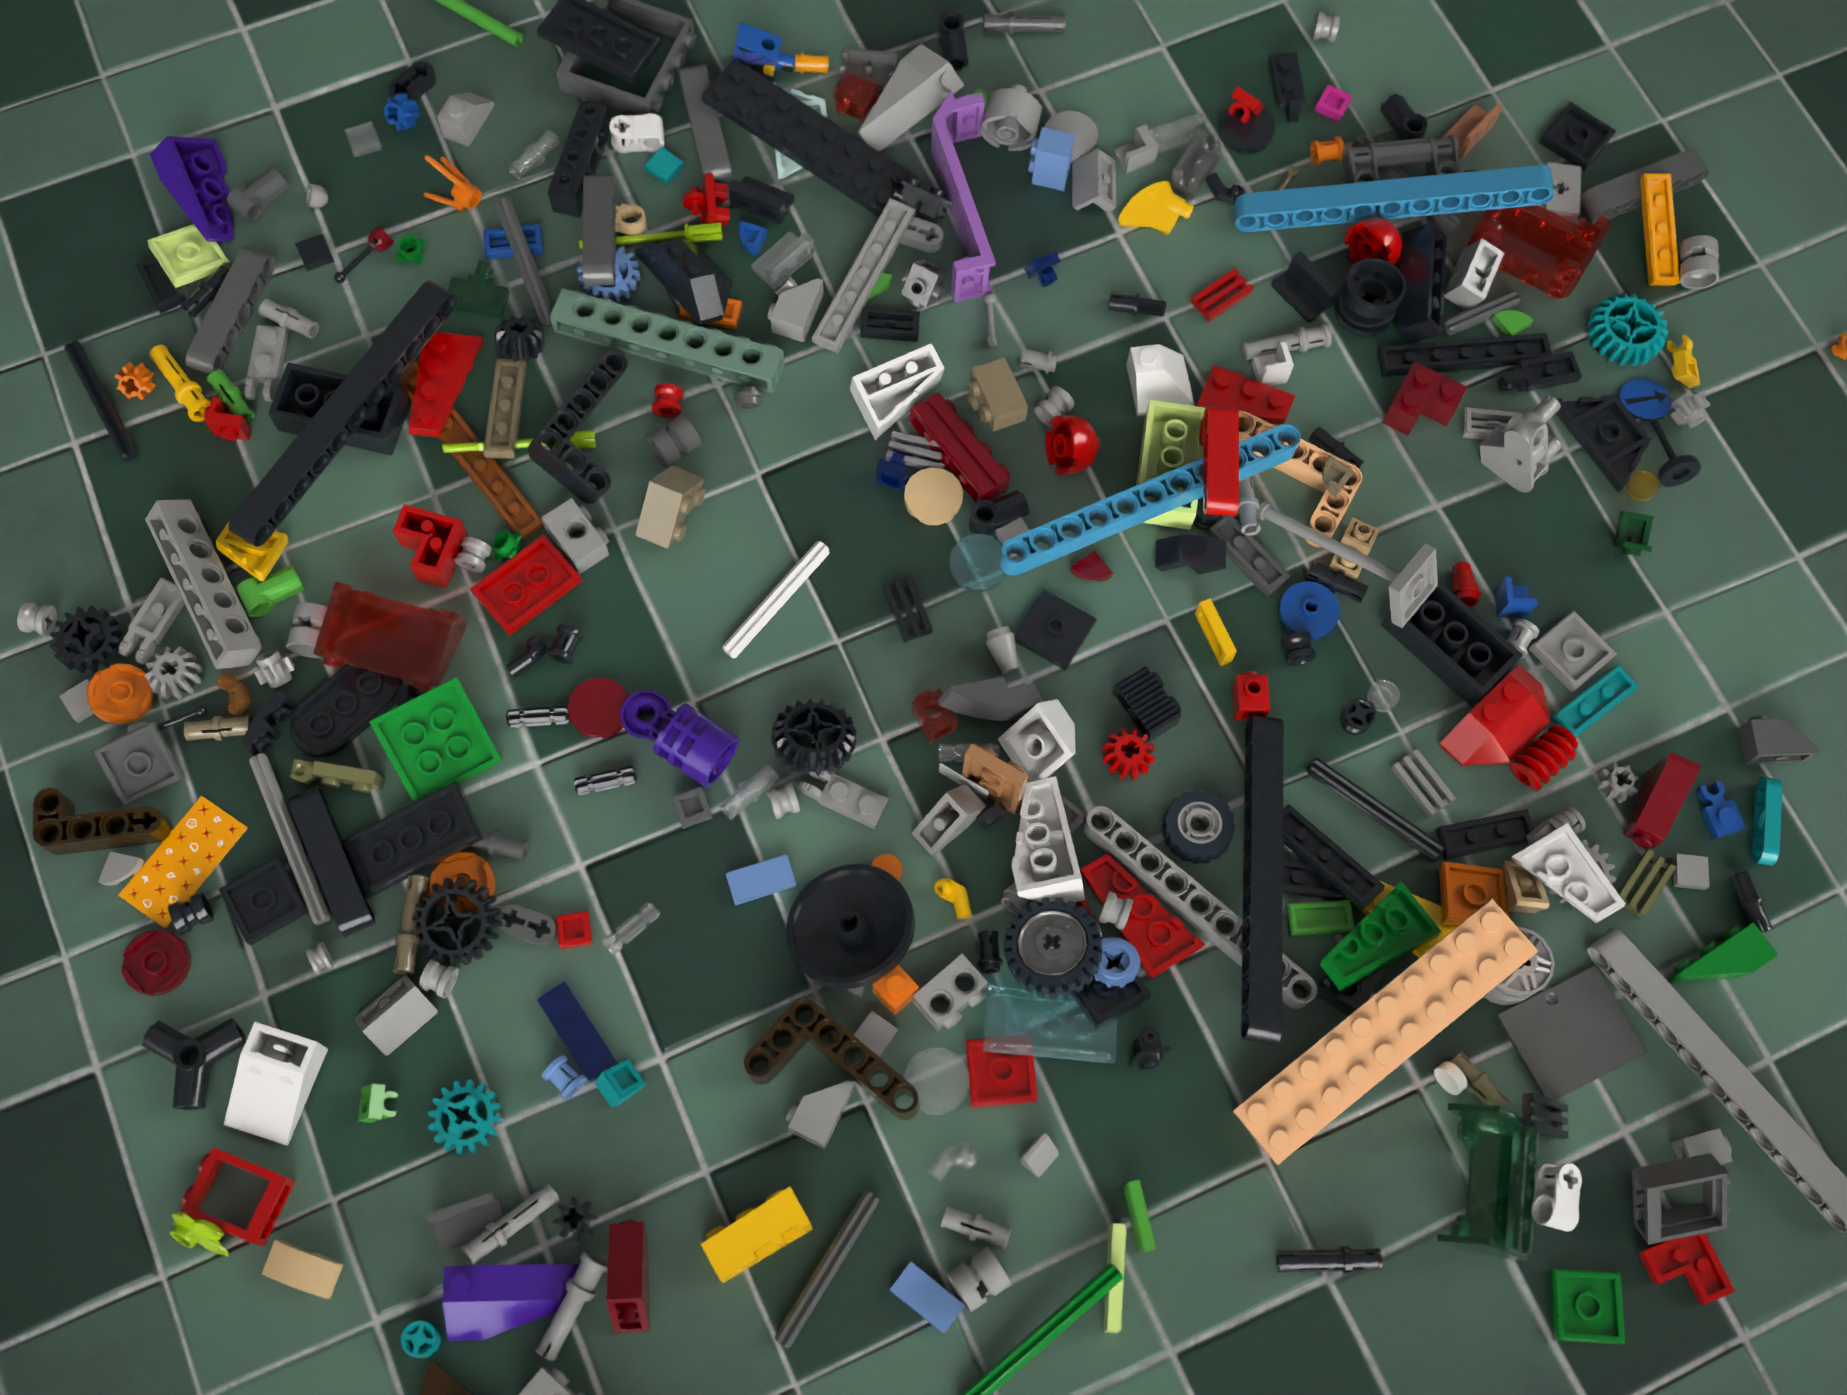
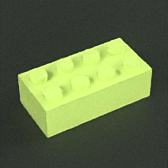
M1149 400L1144 419L1136 485L1203 458L1204 446H1199V428L1205 408ZM1173 485V486H1172V487H1173L1174 489H1176V490H1179V491L1184 490V489H1183L1181 486H1179V485ZM1150 496L1145 497V498H1146L1148 501H1150V502H1156V501H1157V500H1156L1155 498H1153V497H1150ZM1198 499L1142 523L1191 530L1196 516Z

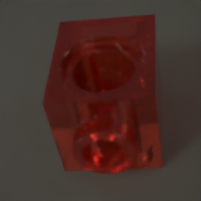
M847 72L843 81H839L834 89L833 97L836 98V111L864 121L871 107L877 102L878 84Z
M941 689L934 692L931 690L924 691L912 702V714L928 743L946 736L957 729L958 719L954 712L939 705L938 699L943 695ZM929 709H936L941 715L937 718H930L925 712Z

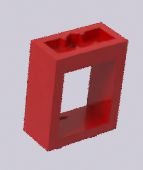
M213 1147L210 1153H207L202 1158L198 1167L199 1175L194 1185L190 1186L184 1193L181 1201L183 1207L180 1212L187 1214L195 1220L209 1221L224 1232L265 1247L296 1181ZM223 1162L270 1180L247 1229L200 1211Z

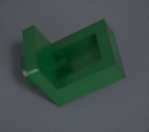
M1620 511L1613 546L1623 548L1622 554L1641 557L1642 551L1651 552L1652 546L1648 545L1654 516Z

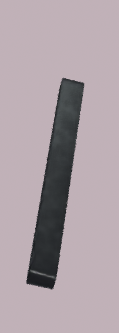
M429 280L421 285L233 514L228 526L229 531L256 547H260L270 538L450 316L457 302L455 294Z
M1250 714L1245 729L1241 1037L1246 1041L1276 1045L1279 1043L1282 1033L1283 720L1280 718Z

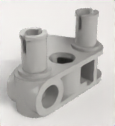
M1549 395L1545 396L1533 411H1525L1522 414L1516 413L1509 420L1506 427L1497 426L1480 444L1481 463L1513 488L1523 493L1531 491L1538 477L1548 472L1549 460L1561 449L1560 442L1556 438L1552 439V436H1548L1547 422L1561 407L1559 401L1554 397L1547 403L1551 399Z

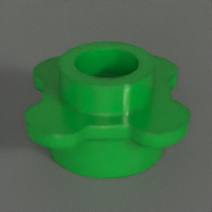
M411 235L402 237L397 243L398 252L395 254L396 260L399 263L405 261L413 262L414 264L422 263L424 260L422 253L427 247L426 242Z
M503 530L496 535L492 542V550L496 552L494 555L496 560L500 561L504 557L510 559L517 554L520 548L519 541L522 537L519 531L511 534L509 531Z

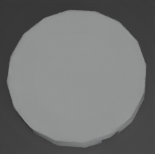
M1062 111L1051 116L1045 124V128L1075 134L1071 162L1096 149L1098 139L1096 124L1090 117L1081 112Z

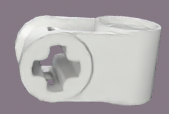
M619 115L610 121L611 144L620 153L657 152L661 147H664L663 120L659 115ZM621 123L624 124V130H621ZM622 139H625V145H622Z
M1543 1163L1538 1166L1535 1172L1534 1202L1532 1205V1216L1537 1224L1566 1232L1576 1227L1579 1220V1197L1582 1184V1176L1577 1166L1572 1163H1563L1559 1167H1555L1551 1163ZM1550 1175L1553 1178H1545L1544 1176ZM1563 1179H1571L1572 1182H1566Z

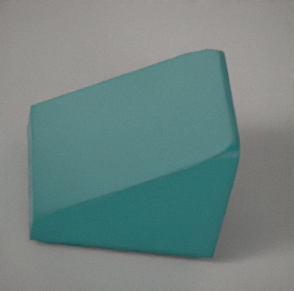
M628 1058L603 1071L595 1081V1085L611 1108L619 1106L646 1086V1083Z

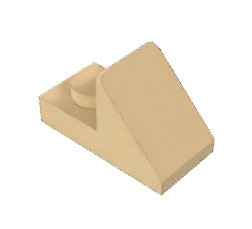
M1504 861L1502 869H1504L1505 884L1508 890L1506 894L1508 911L1536 913L1548 909L1550 902L1543 883L1516 862Z

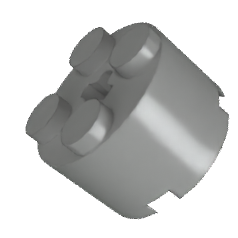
M1013 85L1011 88L990 92L981 124L983 138L998 148L1000 144L1009 145L1008 150L1010 151L1028 149L1031 147L1034 137H1036L1042 105L1036 98L1027 93V89L1021 85Z

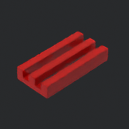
M1236 268L1192 297V305L1208 322L1252 293L1254 287L1251 284L1247 285L1245 283L1246 279L1243 276H1238L1239 271ZM1233 281V283L1222 289L1224 286ZM1238 287L1241 289L1239 292H1237L1236 294H1234L1233 296L1219 304L1211 311L1207 310L1210 306L1225 298L1228 294L1236 290ZM1222 289L1220 292H1218L1217 294H1215L1214 296H1212L1211 298H1209L1201 304L1202 301H1204L1205 299H1207L1208 297Z

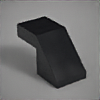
M1188 534L1156 540L1155 567L1162 572L1189 566L1198 574L1226 569L1227 541L1220 538Z

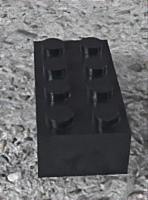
M288 362L268 412L277 430L299 435L347 375ZM393 385L345 446L393 455L411 405L403 387Z
M1439 580L1438 586L1403 628L1392 623L1391 610L1381 623V626L1471 707L1523 655Z

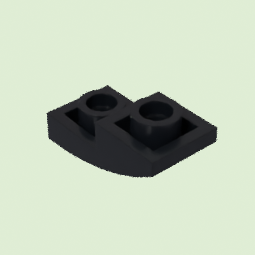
M281 689L274 693L261 707L244 736L242 744L253 756L265 753L274 746L275 741L280 736L273 727L285 722L296 708Z

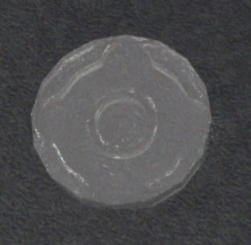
M928 1048L918 1052L909 1061L904 1073V1079L917 1090L920 1101L919 1111L929 1115H944L956 1109L964 1101L969 1090V1072L964 1061L956 1053L945 1048ZM907 1095L909 1101L913 1103L914 1099Z

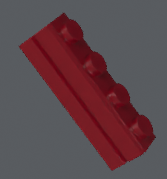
M937 392L927 398L926 401L913 406L910 411L909 423L928 442L935 440L939 447L929 445L932 451L942 453L940 461L960 481L963 489L975 503L981 500L991 501L1008 490L1010 482L1008 469L1004 464H998L992 457L990 447L983 441L980 443L974 436L973 427L967 420L962 421L951 400H945Z

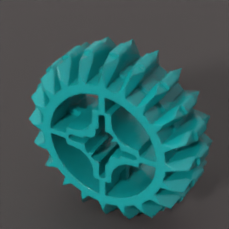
M1625 292L1619 294L1618 297L1612 294L1607 300L1601 301L1590 315L1587 328L1590 330L1588 338L1594 340L1592 348L1600 349L1599 356L1607 355L1609 363L1617 360L1620 367L1625 365L1626 362L1631 368L1636 366L1637 363L1640 365L1647 363L1648 360L1655 358L1659 351L1662 350L1666 342L1665 339L1668 336L1669 331L1665 329L1668 321L1661 319L1664 311H1656V303L1648 304L1647 296L1638 299L1636 293H1633L1630 297Z

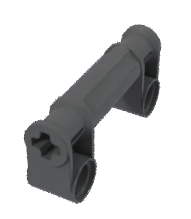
M1450 135L1446 139L1436 140L1432 137L1368 143L1365 147L1352 148L1351 145H1346L1342 151L1346 184L1358 183V179L1365 182L1379 181L1377 169L1379 167L1426 163L1427 176L1440 175V172L1445 174L1461 173L1458 155L1459 143L1455 135Z

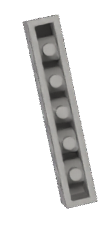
M191 499L157 500L145 520L215 669L250 666L262 649L260 639L255 634L248 620L247 612L243 609L236 595V590L224 570V565L213 547L211 538L207 535L199 513L196 512Z

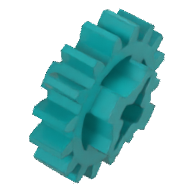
M468 1079L465 1087H462L458 1081H454L453 1091L450 1092L445 1087L441 1089L444 1095L442 1100L433 1098L432 1102L438 1107L436 1111H428L427 1115L435 1119L434 1123L428 1125V1129L432 1132H439L433 1138L436 1143L439 1144L446 1140L443 1148L446 1151L450 1152L456 1146L457 1154L464 1155L468 1147L473 1154L478 1153V1144L481 1143L487 1148L490 1146L487 1139L489 1135L498 1137L499 1133L494 1129L495 1124L503 1123L504 1120L496 1116V1113L501 1111L503 1106L500 1103H492L497 1098L495 1092L491 1091L485 1095L487 1086L484 1083H481L475 1089V1082ZM466 1096L465 1100L452 1103L457 1098ZM483 1102L487 1108V1121L482 1118L481 1109L484 1106ZM457 1111L461 1114L462 1112L465 1114L469 1113L477 1123L462 1121L454 1112ZM445 1114L448 1115L450 1121L447 1130L444 1125ZM476 1131L479 1132L476 1136L470 1139H465L467 1134Z

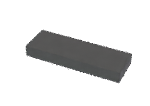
M1224 516L1207 530L1206 534L1209 537L1227 541L1226 555L1266 597L1289 580L1290 575L1252 535L1248 536L1241 532V524L1234 516Z

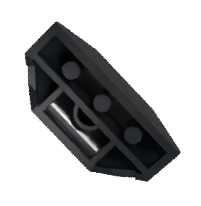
M679 238L635 250V255L699 325L723 319L733 281L701 246Z

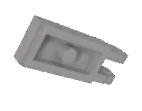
M257 325L244 390L247 400H255L259 383H264L263 398L265 401H273L277 384H280L289 339L287 327L284 329L277 326Z
M165 578L159 579L130 623L129 630L119 645V654L126 657L132 654L139 644V638L142 637L144 641L136 653L135 660L143 665L150 660V657L155 653L156 644L159 645L185 605L175 583Z
M825 770L821 771L819 777H817L815 772L809 771L808 773L812 778L826 783L823 792L807 782L800 781L797 790L817 800L818 804L872 829H876L889 803L888 798L834 773L830 775Z

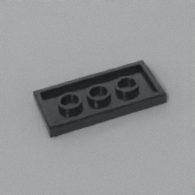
M559 0L537 28L539 37L631 84L636 81L662 45L661 38L586 0Z
M455 781L342 841L365 897L371 898L406 880L408 876L415 875L484 838L461 784Z

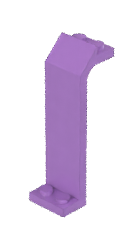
M951 90L932 119L931 156L944 192L947 193L946 198L952 202V205L949 204L967 255V257L953 262L951 295L954 303L992 294V288L988 279L989 269L991 266H995L996 262L953 145L955 142L982 136L981 124L984 116L985 101L982 92L954 98Z

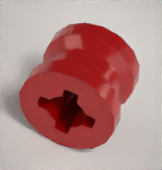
M669 383L656 385L654 388L656 400L652 404V412L663 418H674L682 411L679 403L683 399V389Z

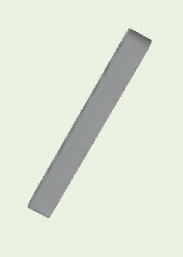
M1105 806L1092 808L1087 814L1083 828L1088 839L1106 854H1109L1120 866L1242 967V919L1111 809ZM1093 819H1102L1106 823L1107 828L1097 829L1092 825L1091 821ZM1116 840H1127L1131 844V849H1120L1116 844ZM1144 859L1151 860L1155 864L1156 869L1148 871L1141 866L1140 861ZM1165 881H1176L1180 885V891L1174 892L1166 887ZM1194 900L1200 901L1205 907V912L1198 913L1191 908L1190 902ZM1222 921L1227 923L1230 933L1222 934L1216 928V922ZM1283 954L1282 1002L1293 1009L1303 1008L1315 998L1317 994L1316 982ZM1292 986H1302L1305 989L1306 998L1303 999L1295 996Z

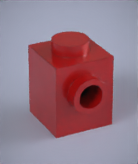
M1247 671L1236 675L1231 685L1234 720H1248L1250 714L1267 716L1270 711L1268 676L1258 675L1254 671Z

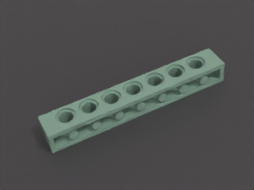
M562 288L550 315L552 327L556 333L746 387H756L758 390L774 394L784 367L783 350L775 345H763L753 342L744 336L735 337L724 334L715 328L699 327L690 321H678L668 318L662 313L653 314L643 311L634 305H621L605 297L597 298L586 295L584 292L576 289L568 290ZM585 314H591L587 317H582ZM640 329H645L644 332H636ZM667 337H673L671 340H664ZM693 345H701L698 348H692ZM723 352L729 353L728 355H725V356H720V355H719L720 353H723ZM750 360H755V361H757V362H755V363H753V364L746 363L747 361H750Z

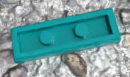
M1618 664L1556 712L1550 720L1554 725H1560L1569 730L1576 738L1635 692L1640 686Z

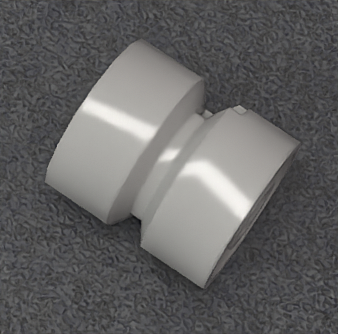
M1697 235L1685 239L1680 244V283L1682 286L1689 289H1704L1718 282L1719 245L1717 239L1707 235Z
M315 603L297 604L292 620L295 627L290 629L286 648L295 654L305 657H326L331 641L328 634L333 631L337 616L336 612L326 606Z
M988 1247L973 1255L970 1265L962 1263L947 1273L953 1288L970 1313L987 1302L988 1294L996 1296L1011 1286L1005 1271Z

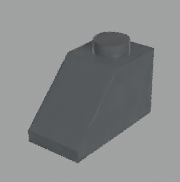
M1766 715L1754 716L1749 718L1748 722L1738 729L1745 765L1806 762L1819 753L1818 746L1781 718L1768 719Z

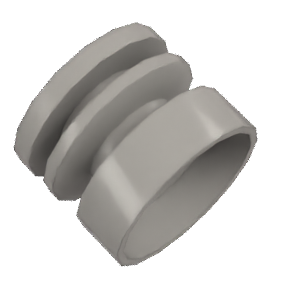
M1518 927L1537 948L1538 952L1484 996L1490 1002L1502 1006L1516 1005L1545 988L1553 977L1555 962L1552 950L1545 939L1532 930Z

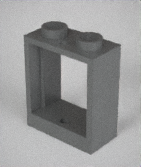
M1711 1153L1633 1168V1224L1648 1244L1727 1229V1214L1730 1213L1727 1186L1731 1183L1727 1168L1724 1165H1720ZM1703 1182V1203L1661 1211V1190Z

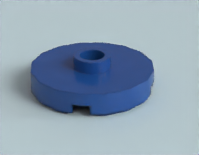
M1304 581L1294 584L1285 591L1279 603L1278 616L1289 634L1301 631L1310 632L1312 641L1325 635L1327 636L1333 631L1339 620L1340 606L1336 596L1329 588L1317 582ZM1305 606L1313 607L1315 612H1309Z

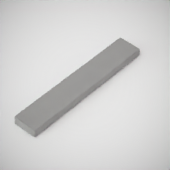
M892 198L888 200L813 334V343L837 354L839 353L869 299L871 291L884 272L916 214L915 208Z

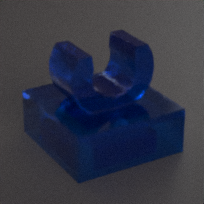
M1055 251L1031 261L1024 269L1028 279L1038 276L1044 288L1058 280L1054 268L1061 261Z
M893 452L890 462L880 459L876 469V482L904 491L908 482L909 468L904 467L905 455Z

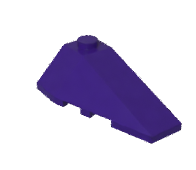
M166 136L150 153L160 180L207 242H232L234 240L231 210L227 207L226 198L229 195V187L225 185L224 179L227 167L216 139Z
M580 1264L444 1266L442 1303L448 1341L486 1340L502 1332L556 1313L568 1292L566 1290V1282L574 1277Z

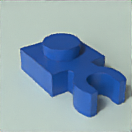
M1716 781L1711 785L1714 795L1707 791L1705 785L1696 789V794L1700 801L1707 805L1700 812L1712 839L1735 834L1746 829L1734 799L1724 800L1725 788L1720 781Z

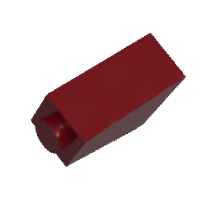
M1670 752L1648 770L1623 835L1631 838L1633 843L1644 848L1653 849L1663 842L1700 771L1701 765Z
M624 1220L620 1223L609 1224L606 1301L615 1334L650 1331L648 1238L644 1221Z

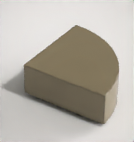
M1329 455L1322 469V479L1325 487L1336 497L1351 478L1354 471Z

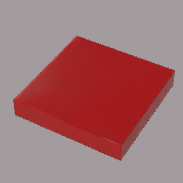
M1031 1035L970 1039L965 1041L971 1108L1038 1102Z

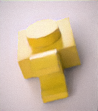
M1685 334L1682 335L1683 343L1680 347L1677 348L1676 344L1669 340L1667 342V349L1673 354L1674 364L1671 366L1674 378L1677 381H1681L1688 388L1700 385L1697 360L1692 356L1693 342Z

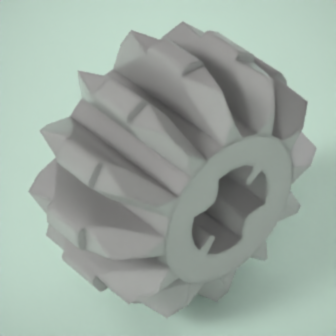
M180 646L175 651L170 647H166L163 655L154 653L156 661L146 663L150 672L145 674V678L150 683V689L155 694H160L164 699L168 700L173 695L177 699L182 700L183 692L185 691L194 694V689L191 686L193 684H201V678L198 674L203 672L201 665L197 663V657L193 653H187Z

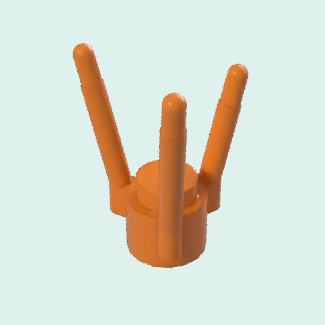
M429 155L425 156L426 161L455 185L451 190L454 200L429 192H425L424 197L452 206L460 212L464 208L468 210L474 209L482 197L480 189L474 186L444 156L440 160L451 172Z

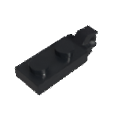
M1297 52L1270 54L1268 64L1276 106H1279V108L1285 107L1287 122H1298L1301 106L1305 104V94Z
M1570 351L1519 361L1517 365L1511 367L1510 371L1503 372L1497 383L1500 391L1517 388L1519 392H1527L1579 382L1582 374L1573 352Z

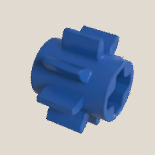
M407 93L396 94L394 97L387 98L389 103L384 108V114L388 124H396L397 130H405L408 127H415L417 125L415 121L419 118L420 111L416 100H408Z

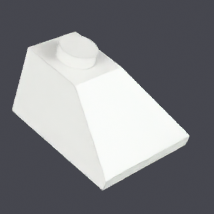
M1160 344L1130 348L1126 367L1137 416L1146 414L1149 400L1195 406L1182 354Z
M1058 699L1037 703L998 738L999 743L1011 761L1021 766L1025 771L1024 773L1028 775L1027 782L1048 778L1076 754L1075 724Z

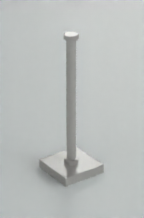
M1262 502L1259 505V509H1257L1258 519L1262 521L1267 519L1392 582L1389 586L1391 621L1401 628L1404 627L1438 586L1436 548L1426 543L1406 567L1399 572L1272 509L1271 504L1267 502Z

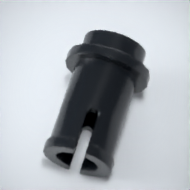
M989 930L978 933L980 960L977 961V966L981 968V972L984 974L1000 972V966L1003 965V960L999 958V935L994 930L991 931V935H989Z

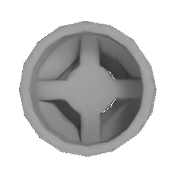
M1054 386L1047 392L1046 399L1040 400L1033 410L1042 423L1052 427L1054 424H1049L1051 419L1055 416L1069 413L1075 404L1067 391Z

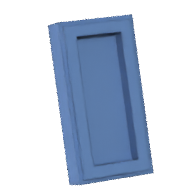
M787 854L725 873L735 906L797 886Z
M912 1262L908 1264L890 1288L893 1294L942 1334H945L965 1306Z

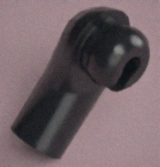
M1212 173L1205 179L1216 200L1233 205L1238 196L1245 194L1241 185L1234 184L1231 188L1225 187L1217 173Z
M540 637L530 638L526 642L528 650L506 665L511 675L514 677L519 676L546 654L547 646Z

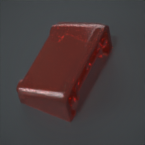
M335 582L313 654L323 658L322 664L341 669L342 664L407 680L413 682V688L426 692L431 690L432 687L435 688L440 685L464 636L468 621L452 611L444 609L437 611L433 608L425 609L379 597L371 592L352 590L353 586Z

